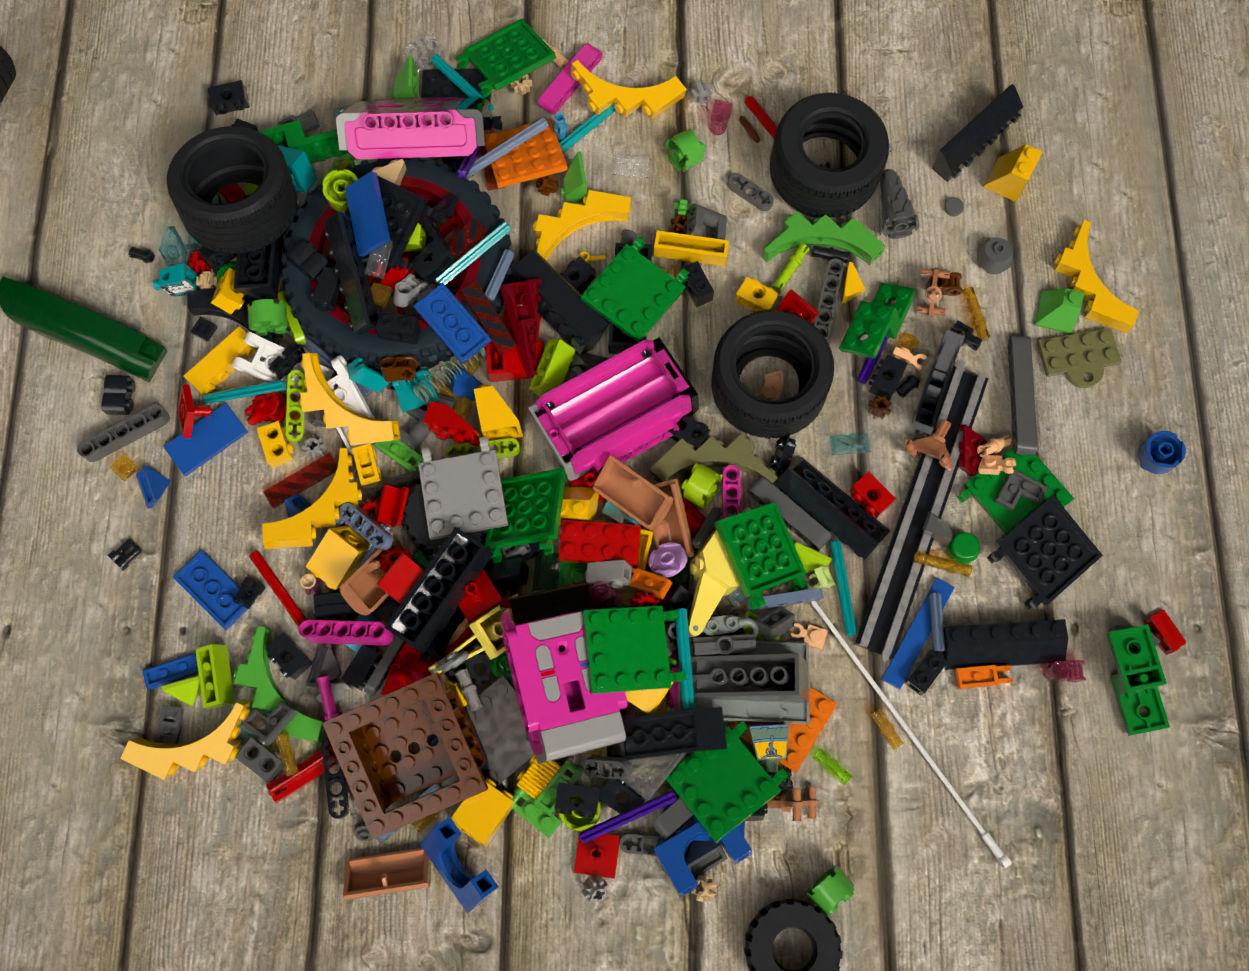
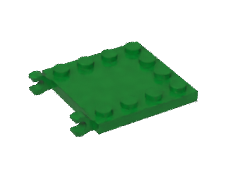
M522 18L465 48L463 54L455 57L458 63L461 62L457 65L459 69H465L468 63L471 62L486 79V81L478 84L479 88L483 90L481 94L484 97L489 96L492 89L496 91L556 59L555 52Z
M640 236L634 241L632 246L626 244L581 296V301L638 343L647 336L684 292L685 286L682 284L688 279L689 274L683 268L677 278L674 279L641 255L639 251L644 247L643 243L645 240Z
M1012 448L1002 455L1003 460L1007 458L1015 459L1016 466H1013V469L1048 487L1038 505L1050 495H1054L1063 507L1074 500V497L1036 454L1018 455L1014 454ZM1000 471L999 475L978 473L964 484L967 489L960 493L957 498L963 503L973 496L1005 534L1038 506L1020 496L1012 512L1000 506L994 501L1009 474L1004 471Z
M563 467L501 479L508 526L487 530L485 546L493 553L491 557L493 558V563L502 561L501 548L540 542L539 549H545V555L553 554L554 546L552 539L558 538L566 472Z
M776 502L718 520L714 523L745 597L750 596L749 605L752 610L766 605L761 591L790 580L793 581V592L808 588L803 578L806 571Z
M662 606L582 611L590 695L672 688L671 682L686 680L685 671L670 673L664 621L679 619L678 610L663 612Z
M744 721L740 722L733 730L729 726L725 728L727 749L694 752L664 775L665 780L715 844L781 792L778 786L788 779V774L783 768L771 778L739 740L741 736L749 731Z

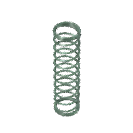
M482 348L476 354L484 358L486 356L485 348ZM476 354L474 356L477 360L471 357L475 362H478V357L476 356ZM452 356L450 361H445V365H440L439 370L435 369L434 374H429L428 379L424 378L422 383H417L413 387L416 396L422 402L427 403L429 396L434 397L433 392L424 384V380H428L433 390L440 393L436 384L430 380L429 377L431 375L434 376L439 386L445 389L443 381L435 375L436 371L440 372L446 383L451 384L448 376L441 371V367H445L450 377L456 380L454 372L446 366L447 362L451 363L457 374L462 375L460 368L452 362V358H456L455 356ZM456 358V360H457L458 364L460 365V367H461L463 370L467 371V366L465 365V363L463 364V365L465 366V368H464V367L460 364L459 360ZM469 359L471 364L466 361L469 366H473L471 359Z

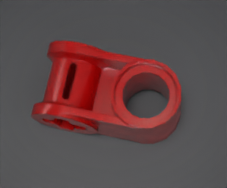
M397 265L396 269L390 268L383 276L381 286L394 293L395 285L406 278L408 274H414L415 271L412 268L408 270Z

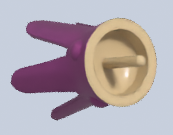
M309 573L302 576L300 584L305 589L307 595H310L309 590L314 591L316 594L321 593L316 584H323L322 580L315 578L314 575Z

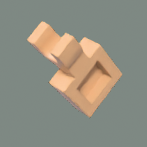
M895 347L892 354L893 357L912 365L919 371L922 365H919L917 360L925 361L927 357L924 354L913 356L910 350L904 347Z

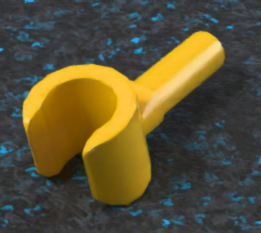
M586 251L580 253L581 258L587 257L584 261L588 264L594 260L606 259V255L590 256Z

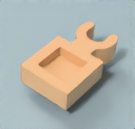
M987 455L981 459L978 468L979 473L999 475L1000 471H1004L1007 474H1011L1014 472L1013 466H1016V461L1014 458L1003 460L1002 456Z
M795 623L793 625L794 628L799 629L800 633L797 635L791 633L790 637L792 639L803 638V643H808L809 647L818 650L823 649L828 630L808 625L806 630L801 624Z

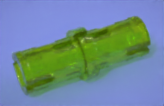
M822 749L813 757L814 760L827 770V774L831 773L844 786L852 778V775L839 765V761H834Z

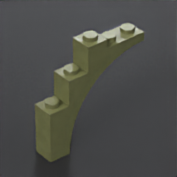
M742 433L726 449L723 442L718 438L715 439L713 436L696 451L694 446L682 438L649 469V474L658 483L673 480L679 475L691 471L696 463L707 467L735 465L740 471L756 478L762 476L773 485L778 478L776 477V472L770 467L767 468L758 455L752 454L755 449L754 442L750 437H745Z

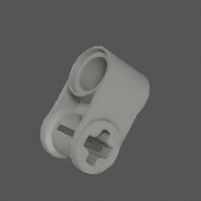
M408 274L406 278L395 285L393 303L398 307L408 306L427 289V284L416 279L414 274Z

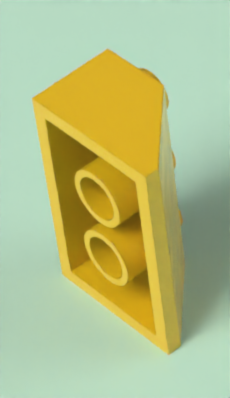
M564 487L559 525H562V520L595 522L599 494L593 488Z

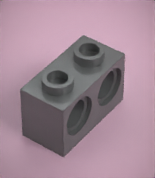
M251 737L235 758L263 780L271 782L287 764L283 760L284 755L276 749L271 751L267 748L268 744L262 739ZM255 747H257L259 753L256 757L253 758L251 756V752ZM273 759L274 766L268 770L267 762Z

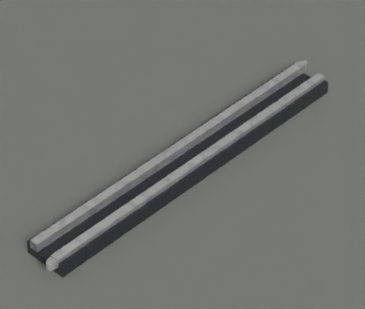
M963 360L958 363L957 367L953 366L932 431L934 433L940 420L945 419L951 423L944 439L952 459L953 468L947 471L941 466L939 459L921 453L854 643L856 646L880 654L882 662H886L889 658L892 659L895 655L934 538L922 530L927 514L932 512L941 519L959 467V443L963 442V431H959V426L966 424L972 429L989 379L986 378V375L980 373L975 376L964 372L965 363Z

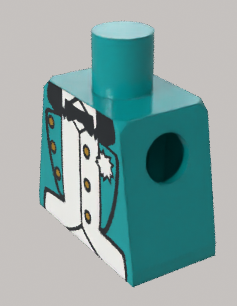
M185 263L174 265L159 271V279L153 280V287L155 290H164L173 297L187 296L188 291L200 290L198 285H196V279L199 275Z

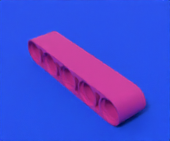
M586 43L540 96L538 106L552 115L556 114L581 85L571 76L572 63L578 60L589 72H592L602 59L603 52Z
M728 465L723 471L722 519L730 517L727 514V511L730 509L734 510L736 515L741 513L740 470L735 465ZM733 473L736 478L729 479L726 474ZM728 491L735 492L736 496L734 498H730L727 496L726 493Z
M305 620L298 628L299 634L312 643L385 646L390 644L394 638V634L384 628L385 625L382 622Z

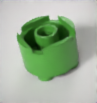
M691 128L667 139L665 143L666 150L669 149L670 152L668 158L678 171L683 170L682 172H685L703 161V153L706 151L705 146L702 142H699L694 130Z
M261 299L253 301L252 306L250 304L247 305L249 329L255 331L256 335L265 336L268 334L267 332H275L276 334L286 333L288 324L285 302L279 301V304L274 303L273 299Z
M835 865L834 872L830 868L814 883L815 888L813 890L809 888L806 891L807 896L813 903L830 916L838 909L837 905L841 900L846 902L853 896L854 884Z

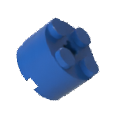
M1159 431L1151 435L1141 444L1138 451L1141 468L1154 474L1170 472L1185 458V444L1177 438L1178 436L1170 431Z

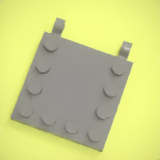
M487 437L479 438L482 452L432 461L430 448H421L424 463H419L418 465L430 540L449 537L455 527L464 533H471L508 526L496 450H490Z

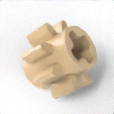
M528 74L510 83L511 88H514V93L521 94L522 96L530 92V87L533 86Z
M210 271L202 272L200 276H197L196 285H198L200 290L217 288L216 274Z
M698 875L696 880L698 887L691 892L697 895V901L711 902V898L717 896L716 887L718 884L712 882L713 877Z

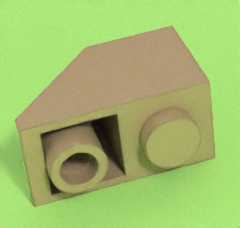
M396 159L388 165L376 167L372 171L377 173L378 176L400 186L406 172V166L403 159Z

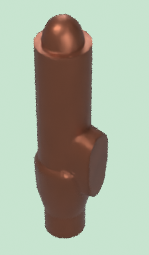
M740 116L739 121L749 137L755 143H759L760 138L756 130L753 129L745 116Z

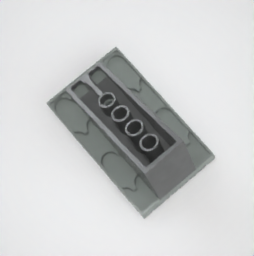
M693 638L689 639L695 709L722 707L724 721L810 725L808 643L756 641V652L694 655ZM722 639L719 643L721 650H727L730 646L728 639ZM678 682V711L684 709L681 682Z

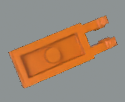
M632 568L630 586L626 587L640 592L648 591L649 595L655 593L656 598L663 600L672 582L668 578L639 568Z
M988 665L954 669L957 690L1013 683V678L1005 677L998 679L997 672L1010 671L1011 665Z

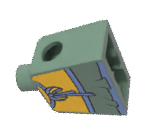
M789 724L749 727L748 732L755 759L757 761H765L767 773L778 772L777 760H785L787 757Z

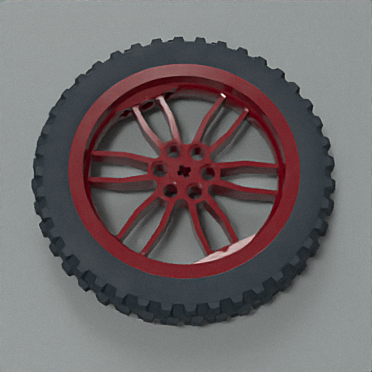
M420 157L410 159L382 158L371 163L368 160H364L355 168L351 165L345 168L353 172L360 179L365 170L371 172L374 168L384 167L393 160L403 159L406 172L400 187L429 200L427 206L435 210L440 200L451 194L456 195L459 201L455 207V213L452 216H446L450 220L439 229L444 239L456 226L460 231L464 228L467 252L500 224L505 222L503 218H499L500 211L496 205L491 204V198L486 191L481 192L479 184L474 180L469 181L467 178H458V172L453 171L452 166L446 163L441 166L434 159L428 158L426 161H423ZM322 183L316 187L317 192L313 196L308 195L302 208L297 209L295 213L296 218L288 227L286 238L283 241L284 248L281 255L282 263L280 270L283 279L282 286L286 293L285 299L288 306H291L293 309V317L297 318L298 322H301L300 326L306 336H312L313 343L318 347H325L326 353L334 358L340 355L347 364L360 357L363 360L358 365L363 363L366 367L378 373H382L379 362L385 357L412 355L418 360L416 371L425 366L428 369L433 368L440 361H450L454 354L424 319L419 320L421 332L416 345L380 339L376 330L361 335L352 331L349 325L350 315L343 309L344 302L346 301L344 294L338 300L334 312H323L315 307L311 295L318 283H314L300 270L295 268L287 260L285 254L302 239L305 242L310 241L318 253H324L330 260V267L336 265L335 258L331 256L329 250L331 243L327 239L324 229L326 228L325 221L338 211L332 209L323 194ZM475 218L477 220L476 237L469 243L471 221ZM507 234L461 271L457 280L452 279L445 285L447 288L457 289L454 296L484 331H488L489 328L484 326L481 319L494 322L503 306L504 300L501 290L499 289L493 301L466 295L462 290L469 288L485 294L504 250H510L511 239L510 235ZM426 238V245H427L429 242H432V241H429L428 238ZM404 252L402 257L412 262L413 258L420 253ZM511 264L501 285L508 284V277L511 275L512 269ZM414 272V275H415V278H416V279H421V280L425 281V280H424L422 277H420L416 272ZM367 274L370 287L377 284L372 292L375 306L387 292V289L381 286L383 278L381 276L384 274ZM436 280L432 283V284H435V285L439 286V285L437 284ZM471 303L493 308L497 316L475 311ZM397 306L399 314L404 315L403 307Z

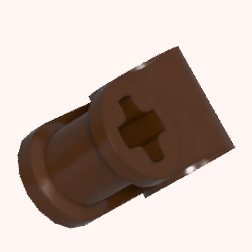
M952 272L950 273V279H937L942 295L957 296L963 293L960 285L961 273ZM933 277L929 278L925 289L932 286Z
M412 355L383 358L379 365L384 380L387 382L413 380L416 377L417 358Z

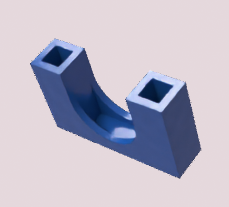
M448 817L433 827L420 845L468 914L484 902L499 886L487 869L479 875L473 876L462 866L455 852V841L462 833L453 820Z
M697 820L688 829L682 828L675 832L674 837L671 839L659 841L654 848L656 857L680 898L698 887L697 881L685 862V851L693 840L699 837H710ZM738 827L719 841L734 865L752 855V849Z

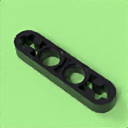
M328 738L322 744L328 811L333 818L343 819L349 813L347 782L341 766L335 774H332L329 770L330 765L333 762H338V759L331 758L328 760V757H332V751L328 750V747L331 746ZM334 783L342 785V790L337 795L333 794L331 790ZM343 797V800H339V805L344 807V810H342L339 815L337 812H334V809L338 807L337 801H333L332 798Z

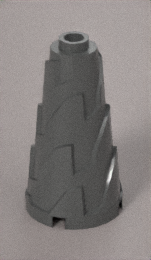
M892 169L885 170L880 177L883 234L885 236L889 234L891 239L904 238L912 234V229L915 228L917 231L919 228V218L903 187L900 176Z

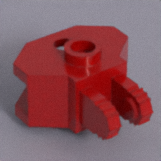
M277 391L256 395L252 400L253 404L244 410L246 416H249L247 419L248 424L252 426L263 420L266 422H282L286 417V399L282 393Z

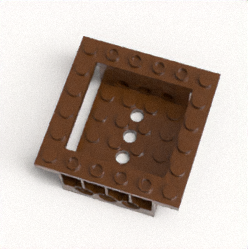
M438 672L322 723L372 840L488 790L480 770L488 761L456 686L445 689ZM430 734H435L438 737L439 742L437 745H432L429 742L428 737ZM412 742L419 744L420 751L418 753L411 751L410 744ZM394 750L401 753L402 758L400 761H395L392 758ZM455 775H458L460 779L390 811H385L393 802Z

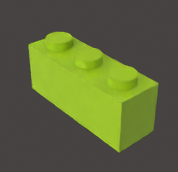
M561 339L548 340L536 369L537 375H534L529 390L541 397L543 394L562 385L576 350Z
M210 644L195 649L203 708H221L235 704L227 645Z

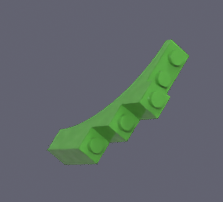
M797 211L785 218L783 230L778 233L776 239L772 243L768 242L763 247L762 258L768 262L780 253L796 248L800 243H803L805 245L836 247L856 255L868 265H871L883 254L885 245L855 218H852L849 222L845 221L839 227L825 214L822 218L818 217L811 224Z
M258 626L257 631H254L252 635L253 645L247 654L248 664L239 663V667L234 672V683L239 686L257 689L251 699L252 708L272 712L282 701L297 712L279 735L322 743L325 733L323 721L307 717L296 710L278 690L271 674L269 658L267 657L268 651L265 649L269 645L271 631L266 627Z

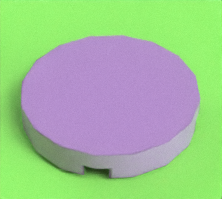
M676 542L661 544L656 551L655 549L652 551L649 557V567L653 574L665 578L678 574L687 563L686 551Z

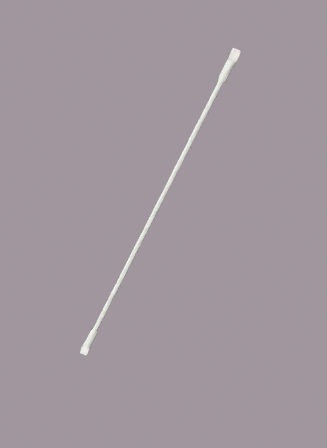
M746 507L741 512L743 513L751 509L749 507ZM810 602L981 833L982 839L996 856L999 864L1004 869L1011 865L1010 859L1002 852L990 834L983 829L817 602Z

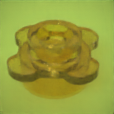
M905 333L897 346L898 348H907L913 354L914 348L919 346L920 342L915 336Z

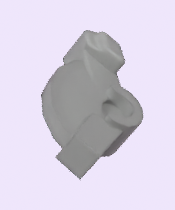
M331 683L335 703L343 698L346 690L353 689L349 683ZM319 694L316 699L322 703L321 695Z

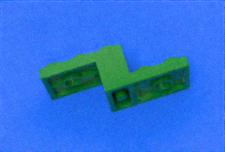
M300 120L258 131L272 139L276 145L304 151L310 164L323 162L334 157H341L349 153L348 150H339L337 129L307 137Z
M881 282L872 303L860 302L839 346L840 351L875 359L885 337L896 339L916 296V289ZM896 300V303L888 305L890 301ZM863 335H869L868 338L860 340Z
M1149 625L1106 633L1118 673L1110 676L1128 736L1170 728L1158 687L1166 685L1167 682ZM1130 643H1133L1138 647L1137 654H1133L1130 652ZM1140 706L1147 709L1148 714L1146 717H1142L1139 714Z

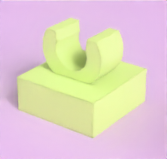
M820 566L814 569L816 574L809 576L810 579L818 578V584L814 585L813 588H829L835 585L828 567Z

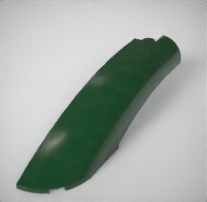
M2 277L0 281V307L13 322L52 341L54 340L100 359L150 383L168 352L164 346L149 340L147 336L68 300L6 277Z

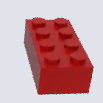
M562 520L559 560L562 563L576 564L624 560L632 568H639L641 525Z

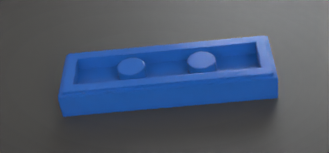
M196 653L142 670L148 690L199 674Z

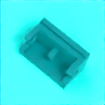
M360 357L347 365L350 380L377 393L381 392L391 383L384 380L382 373L366 367L363 363L358 365L363 360Z

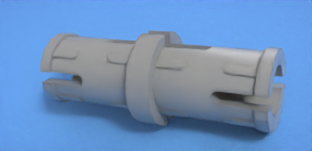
M463 669L457 672L455 676L459 681L462 689L461 694L465 696L470 711L482 708L483 705L476 691L477 687L473 684L468 670Z

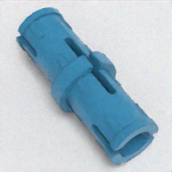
M556 113L554 115L555 124L553 128L558 141L561 142L567 137L568 126L565 122V115L563 113Z

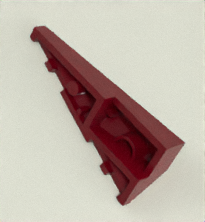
M541 279L508 283L500 286L527 377L537 375L535 360L538 359V354L535 352L536 343L539 341L540 314L537 313L538 302L541 299V296L538 295Z

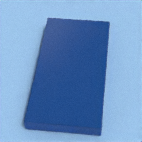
M373 171L345 188L357 252L362 257L391 241L377 173Z
M443 283L413 305V308L461 364H464L492 341Z
M225 403L213 411L210 417H205L193 425L191 438H183V435L180 434L163 447L186 477L249 432L230 406Z
M202 549L173 576L226 631L248 610L242 604H236L232 601L240 587ZM246 593L243 599L246 600L249 595Z

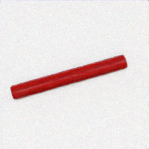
M753 96L747 97L744 103L774 139L777 130L776 124Z
M254 551L249 555L250 559L299 627L303 621L307 620L260 552Z

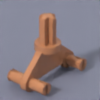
M934 268V270L922 269V272L925 273H921V277H933L932 286L928 287L925 291V298L930 302L929 307L917 306V309H919L917 313L928 314L930 317H933V314L945 316L946 308H934V304L942 296V291L937 286V279H950V271H939V268Z
M945 419L940 420L934 433L931 435L929 434V436L915 441L906 439L904 441L906 452L913 458L917 457L919 452L939 459V463L945 470H952V459L944 439L951 423Z
M808 787V800H801V788H792L793 800L790 793H783L782 796H775L771 799L767 806L768 808H780L783 812H790L793 807L792 821H801V808L808 806V819H817L816 806H819V800H816L817 787Z

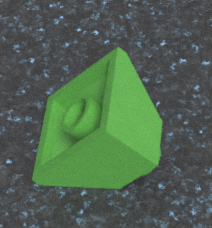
M413 55L408 56L394 81V89H391L392 99L418 98V72Z
M581 151L576 153L563 179L564 187H561L562 198H566L567 203L583 202L584 196H588Z
M1068 288L1042 291L1034 325L1071 334L1081 311L1084 292Z

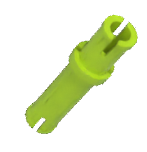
M800 243L794 254L789 256L788 263L771 286L773 289L775 288L777 293L782 292L797 267L802 265L803 258L810 250L807 245Z

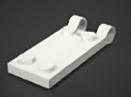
M247 332L243 341L259 349L252 363L243 358L235 357L231 366L238 371L246 372L266 382L279 381L277 375L270 372L268 368L270 367L269 364L278 356L283 359L286 358L282 355L286 348L252 332ZM261 357L265 358L264 362L260 361ZM302 361L291 369V371L300 370L305 375ZM320 365L326 381H329L334 371ZM287 375V376H284V377L281 379V380H284V381L286 382V384H285V385H286V389H285L286 391H287V378H288V375ZM294 375L291 379L294 380V388H297L298 381L301 379L298 378V375Z
M339 355L331 360V364L338 374L327 381L332 391L354 411L375 419L355 381L349 379L348 364L345 359ZM348 426L336 428L350 455H353L352 448L365 445H350V441L347 438Z

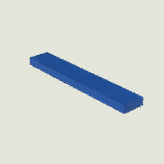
M939 578L935 579L882 677V681L898 690L901 689L932 631L929 595L931 593L941 594L943 610L955 587Z

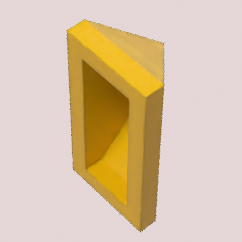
M849 262L846 270L842 303H847L866 290L853 262Z

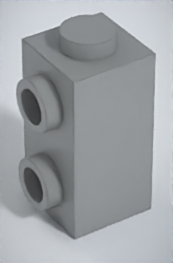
M624 560L588 563L585 579L596 590H604L605 587L620 589L623 586H630L632 567Z

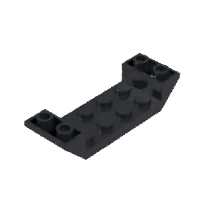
M722 707L696 708L623 718L622 721L626 734L625 741L606 746L607 757H619L628 760L699 751L727 749L723 709Z

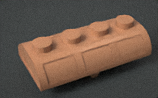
M613 455L609 456L592 487L595 492L650 530L656 529L662 523L673 503V497L663 492Z
M678 479L654 484L663 492L673 497L672 506L666 517L653 530L657 549L663 543L676 542L684 548L687 557L695 556L696 553L692 544Z
M393 539L391 547L387 550L391 551L393 546L396 549H399L400 547ZM378 549L340 586L343 598L352 609L361 615H369L389 596L377 585V582L384 575L380 569V557L382 554H385V550Z
M423 848L351 858L349 862H346L343 897L345 900L430 888L431 861Z

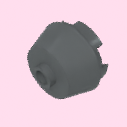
M1003 238L990 239L982 243L977 250V263L979 267L981 266L987 270L988 274H1000L1007 270L1013 262L1012 247Z

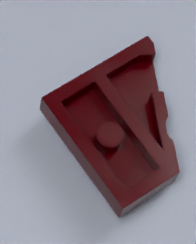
M966 424L960 425L959 431H963V442L959 443V468L970 476H976L982 459L980 454L984 453L983 451L978 454L977 448L980 445L986 444L987 441Z

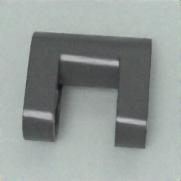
M692 204L687 217V235L700 236L704 224L710 227L709 238L725 240L727 217L698 204Z
M420 407L406 412L417 420L411 430L406 433L399 428L401 438L399 440L414 451L431 432L423 423L426 412Z

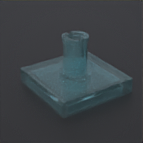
M167 226L159 251L167 267L182 263L186 264L188 257L191 256L190 252H195L196 247L194 244L184 245L175 226Z

